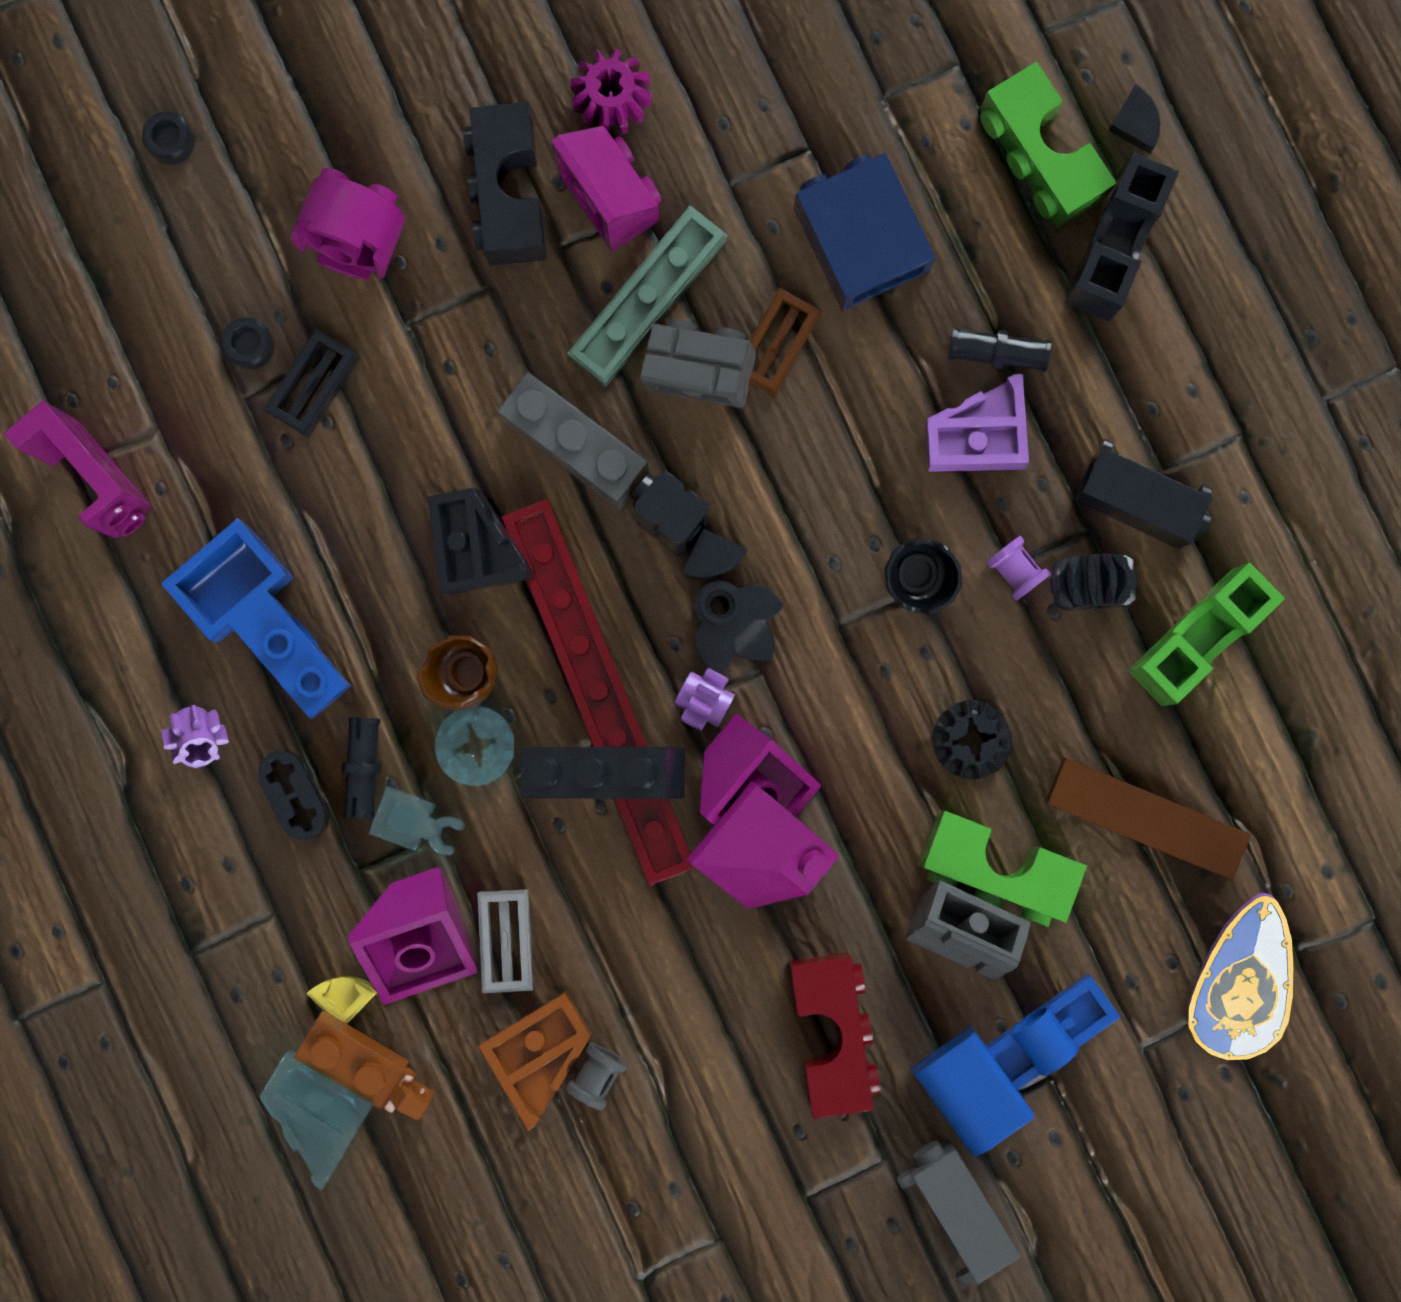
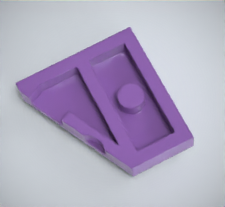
M1015 374L1007 378L1006 383L984 394L981 391L965 399L961 406L954 409L947 408L927 419L925 432L928 472L1026 470L1029 464L1023 374Z

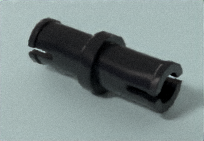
M953 327L949 359L954 360L955 358L991 363L992 369L1002 370L1003 365L1046 372L1049 365L1052 342L1051 340L1041 341L1008 336V331L998 330L997 334L960 330Z
M348 717L347 761L341 763V772L346 773L342 817L353 818L355 816V819L375 818L376 774H381L382 763H377L379 724L381 719Z

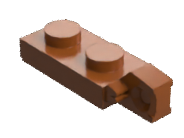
M326 1011L321 1012L293 1057L380 1109L382 1107L383 1110L391 1113L396 1108L397 1111L418 1121L430 1104L434 1091L414 1080L416 1073L407 1066L409 1060Z

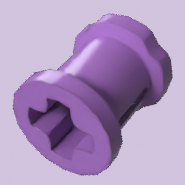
M1021 536L1017 537L986 562L989 568H996L1014 590L1011 596L1015 601L1019 600L1051 575L1047 568L1040 569L1023 548L1025 541Z

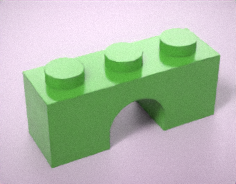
M1036 61L986 93L980 108V119L987 134L993 139L998 138L1007 151V162L1014 175L1019 179L1024 178L1034 192L1033 201L1039 213L1047 220L1051 218L1057 229L1104 201L1117 182L1091 143L1069 154L1054 152L1045 145L1040 135V128L1054 120L1063 104V100Z
M1250 562L1233 568L1127 671L1161 706L1178 704L1214 669L1210 664L1224 649L1241 636L1250 634L1285 598Z
M938 810L917 865L930 870L926 880L933 883L940 880L955 888L958 881L976 888L975 897L1001 909L1005 900L1023 906L1020 916L1049 927L1052 918L1067 923L1087 865L1043 848L1030 846L1023 865L1016 872L1009 875H998L989 866L985 854L992 829L947 811Z

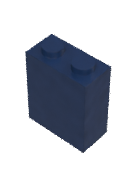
M886 153L871 158L869 154L857 157L845 165L843 172L828 179L825 174L815 176L804 182L800 186V191L796 192L794 211L842 311L930 272L936 257Z

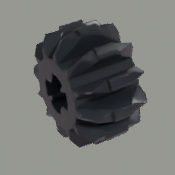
M1106 553L1073 556L1072 558H1062L1052 565V578H1050L1051 594L1054 596V606L1062 610L1081 611L1122 607L1129 605L1136 599L1135 587H1138L1137 572L1134 571L1133 559L1126 555Z

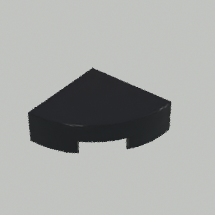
M1135 84L1108 131L1148 154H1151L1159 138L1160 117L1150 95Z
M702 529L682 571V575L693 579L720 576L735 568L744 558L747 549Z

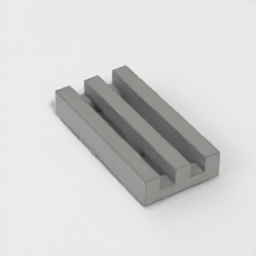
M529 889L478 892L482 993L532 991L534 989ZM510 901H518L522 980L514 981ZM490 902H499L503 981L494 982Z

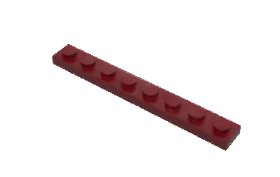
M548 498L502 516L508 533L534 572L535 580L527 582L593 746L648 747ZM615 799L649 886L695 868L686 860L691 853L669 799Z

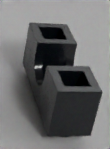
M518 102L469 108L471 125L463 126V139L466 156H474L476 173L468 174V188L471 203H479L481 220L472 222L476 251L484 250L489 266L547 260L543 215L538 197L516 199L502 191V184L512 171L519 168L537 166L533 120L529 103Z
M1135 152L1131 154L1117 176V184L1109 195L1064 303L1106 321H1110L1123 307L1142 262L1138 260L1140 252L1152 227L1163 212L1178 176V170Z
M521 747V798H685V748Z

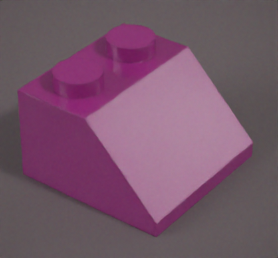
M600 126L561 134L551 140L558 175L611 252H614L660 221L658 203L662 201L661 196L648 176L640 179L630 164L635 162L634 157L620 136L613 140L606 128Z

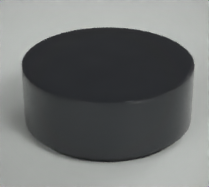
M169 111L159 112L151 116L143 127V144L147 151L161 163H180L187 159L194 149V132L186 120L177 113Z
M249 317L239 318L226 327L222 336V348L225 355L238 367L243 369L259 368L265 365L273 355L274 338L268 328L260 321Z

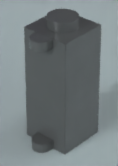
M947 1140L940 1145L938 1141H933L916 1151L912 1156L914 1162L907 1165L908 1170L900 1174L896 1180L902 1189L908 1188L915 1183L918 1185L962 1257L966 1267L956 1274L960 1285L966 1286L975 1280L977 1284H980L1021 1258L1020 1253L951 1142Z

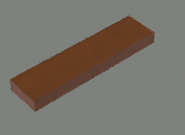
M1067 758L1062 759L1045 801L1046 805L1232 881L1251 834Z

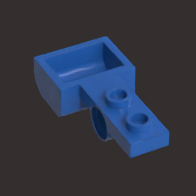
M237 518L164 580L161 585L210 641L219 643L234 630L309 718L314 719L347 691L351 685L318 648L319 645L312 635L274 597L294 577L247 524Z
M1087 973L987 1045L973 1026L970 1025L912 1066L911 1071L970 1154L978 1156L995 1147L1035 1117L1032 1108L1019 1089L1039 1075L1045 1076L1063 1067L1077 1054L1078 1048L1117 1021L1121 1016L1092 976Z

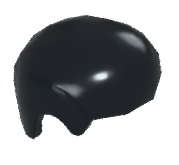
M915 538L901 543L891 552L884 567L886 590L898 605L912 612L928 615L938 613L955 601L962 587V572L959 561L947 546L936 540Z

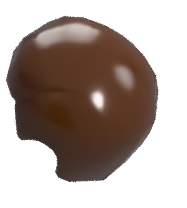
M452 635L437 643V645L429 647L423 668L417 671V680L423 696L438 707L464 711L480 705L490 695L496 682L498 665L491 649L472 636Z

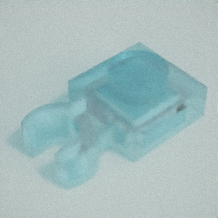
M386 786L368 834L414 851L419 850L424 838L429 840L431 847L437 853L452 855L455 853L456 848L442 842L441 831L446 826L463 830L465 823L451 816L442 817L438 820L432 818L436 803Z

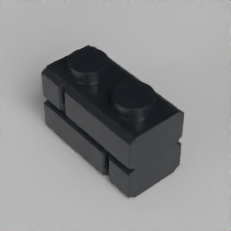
M668 471L660 472L656 478L648 474L631 495V499L634 500L632 506L635 507L634 512L637 525L654 539L659 537L660 544L677 557L686 553L698 538L702 529H705L708 525L709 504L692 490L685 492L684 484Z

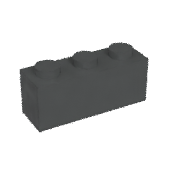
M527 372L498 410L505 425L618 510L622 508L636 487L649 473L648 462L529 372Z

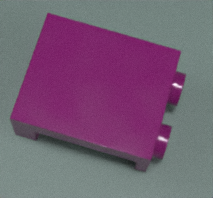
M44 400L4 433L16 449L51 466H55L66 457L98 494V499L78 516V519L86 527L113 538H117L120 535L125 537L141 527L146 520L144 514L153 508L150 502L78 420Z

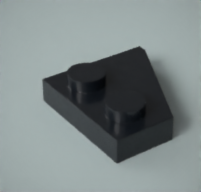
M468 488L428 496L440 594L451 595L535 580L533 570L481 490Z

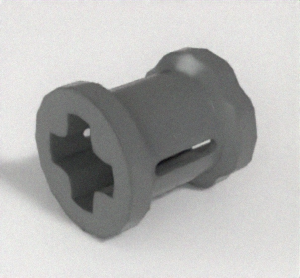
M589 1043L586 1048L588 1057L575 1081L570 1080L565 1090L584 1104L603 1111L608 1102L606 1096L619 1072H625L629 1064L611 1050L595 1043Z

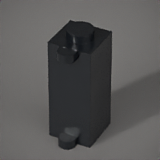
M1104 438L1096 454L1092 456L1072 500L1177 549L1191 544L1193 540L1200 541L1211 522L1212 515L1206 511L1212 500L1210 496L1213 489L1202 484L1197 491L1111 451L1114 443Z

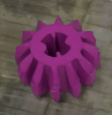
M618 48L613 51L611 59H604L601 51L596 50L593 54L595 64L592 65L580 60L577 67L581 77L570 80V90L576 95L571 100L573 111L583 113L582 122L587 128L600 121V126H604L609 133L611 125L617 124L619 131L625 135L629 131L627 119L641 124L644 120L642 107H648L652 104V93L646 90L651 85L650 75L647 72H638L640 61L636 56L623 63L622 52ZM609 88V97L603 96L602 91ZM613 88L619 89L620 94L613 97Z

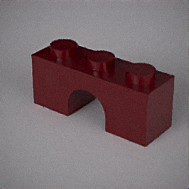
M847 952L789 960L794 1004L798 1017L814 1014L825 1015L837 1023L839 1032L837 1043L830 1053L820 1058L803 1060L812 1118L819 1119L874 1111L872 1096L880 1095V1084L876 1064L867 1065L864 1045L873 1044L869 1015L868 1013L860 1014L857 995L865 994V982L861 963L852 964V958Z

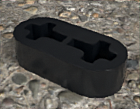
M276 751L267 755L259 766L258 777L282 828L287 835L298 840H309L319 837L329 825L330 813L307 764L301 756L294 752ZM279 760L283 765L294 766L295 772L289 775V780L295 790L290 793L284 782H274L272 779V775L278 771L276 762ZM296 798H299L305 809L314 808L317 812V816L311 820L313 829L310 831L306 826L297 827L293 819L300 815L294 801Z

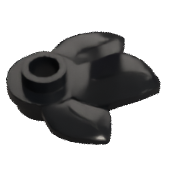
M715 581L705 585L698 593L695 601L696 615L701 622L695 642L704 663L710 669L720 674L728 666L734 654L751 661L771 660L774 654V639L766 620L774 617L783 608L780 599L770 589L756 584L738 589L724 581ZM718 597L726 599L729 604L728 612L724 615L714 614L710 609V603L713 599Z

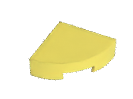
M351 976L326 980L307 993L324 1012H328L346 1024L377 994L372 983Z

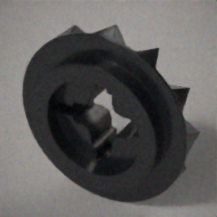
M966 700L947 708L936 721L932 735L933 750L940 764L951 774L964 779H981L1000 770L1007 757L1011 754L1012 731L1005 720L1004 714L987 702ZM968 718L971 720V725H974L976 733L992 734V739L979 744L978 761L975 760V755L972 754L970 747L952 744L953 740H959L960 737L967 735Z

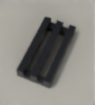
M316 328L264 411L309 439L360 359V356ZM322 345L328 347L327 352L309 377L288 413L284 412L282 408ZM338 356H343L302 422L299 421V417Z

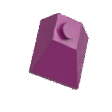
M736 713L704 751L700 814L715 826L751 781H753L796 817L821 787V784L774 741Z
M751 781L686 860L747 909L808 895L840 855Z
M440 866L392 882L348 935L351 949L384 1005L479 973L456 898Z

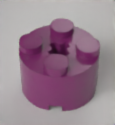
M323 168L319 177L315 178L311 183L290 238L292 243L301 252H305L307 245L318 252L319 256L316 262L326 268L346 276L369 280L371 272H376L378 279H381L385 276L406 220L401 210L395 205L398 198L397 195L390 189L378 184H371L367 188L350 181L345 174L338 170Z

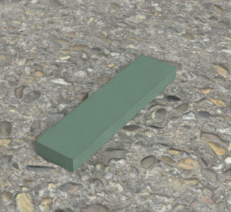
M690 205L567 353L568 358L606 388L649 336L654 323L659 324L726 243L728 235Z

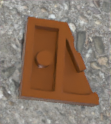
M567 991L491 1036L478 1046L527 1130L535 1127L592 1035Z

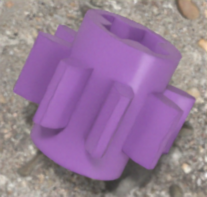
M707 668L703 677L690 672L674 702V705L685 710L680 720L702 731L706 722L718 728L735 694L724 689L728 678L710 668Z
M191 705V707L180 710L177 714L171 713L169 715L172 729L162 730L161 735L164 749L170 750L172 763L182 762L187 766L198 768L211 763L214 759H220L217 745L228 743V736L225 725L220 724L216 710L207 712L203 708Z

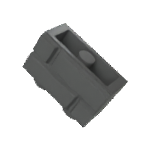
M671 319L669 326L654 323L647 346L648 352L645 355L641 371V381L649 391L743 408L756 358V351L750 340H745L746 335L735 329L720 327L717 328L716 334L699 332L696 324L680 319Z
M939 880L919 896L906 933V940L969 969L975 967L976 972L997 980L1004 976L1005 973H1009L1017 968L1030 929V922Z

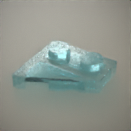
M289 1050L284 1054L259 1098L271 1117L281 1124L283 1136L293 1152L298 1149L313 1173L310 1179L314 1185L322 1190L334 1173L374 1103L293 1058L296 1053Z

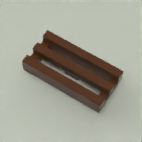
M778 288L750 339L752 346L757 351L782 304L785 303L791 306L756 372L752 371L751 378L749 379V385L757 389H763L766 391V394L773 398L776 397L822 312L821 309L781 288ZM802 312L807 315V318L773 380L770 381L765 378V375L799 313Z

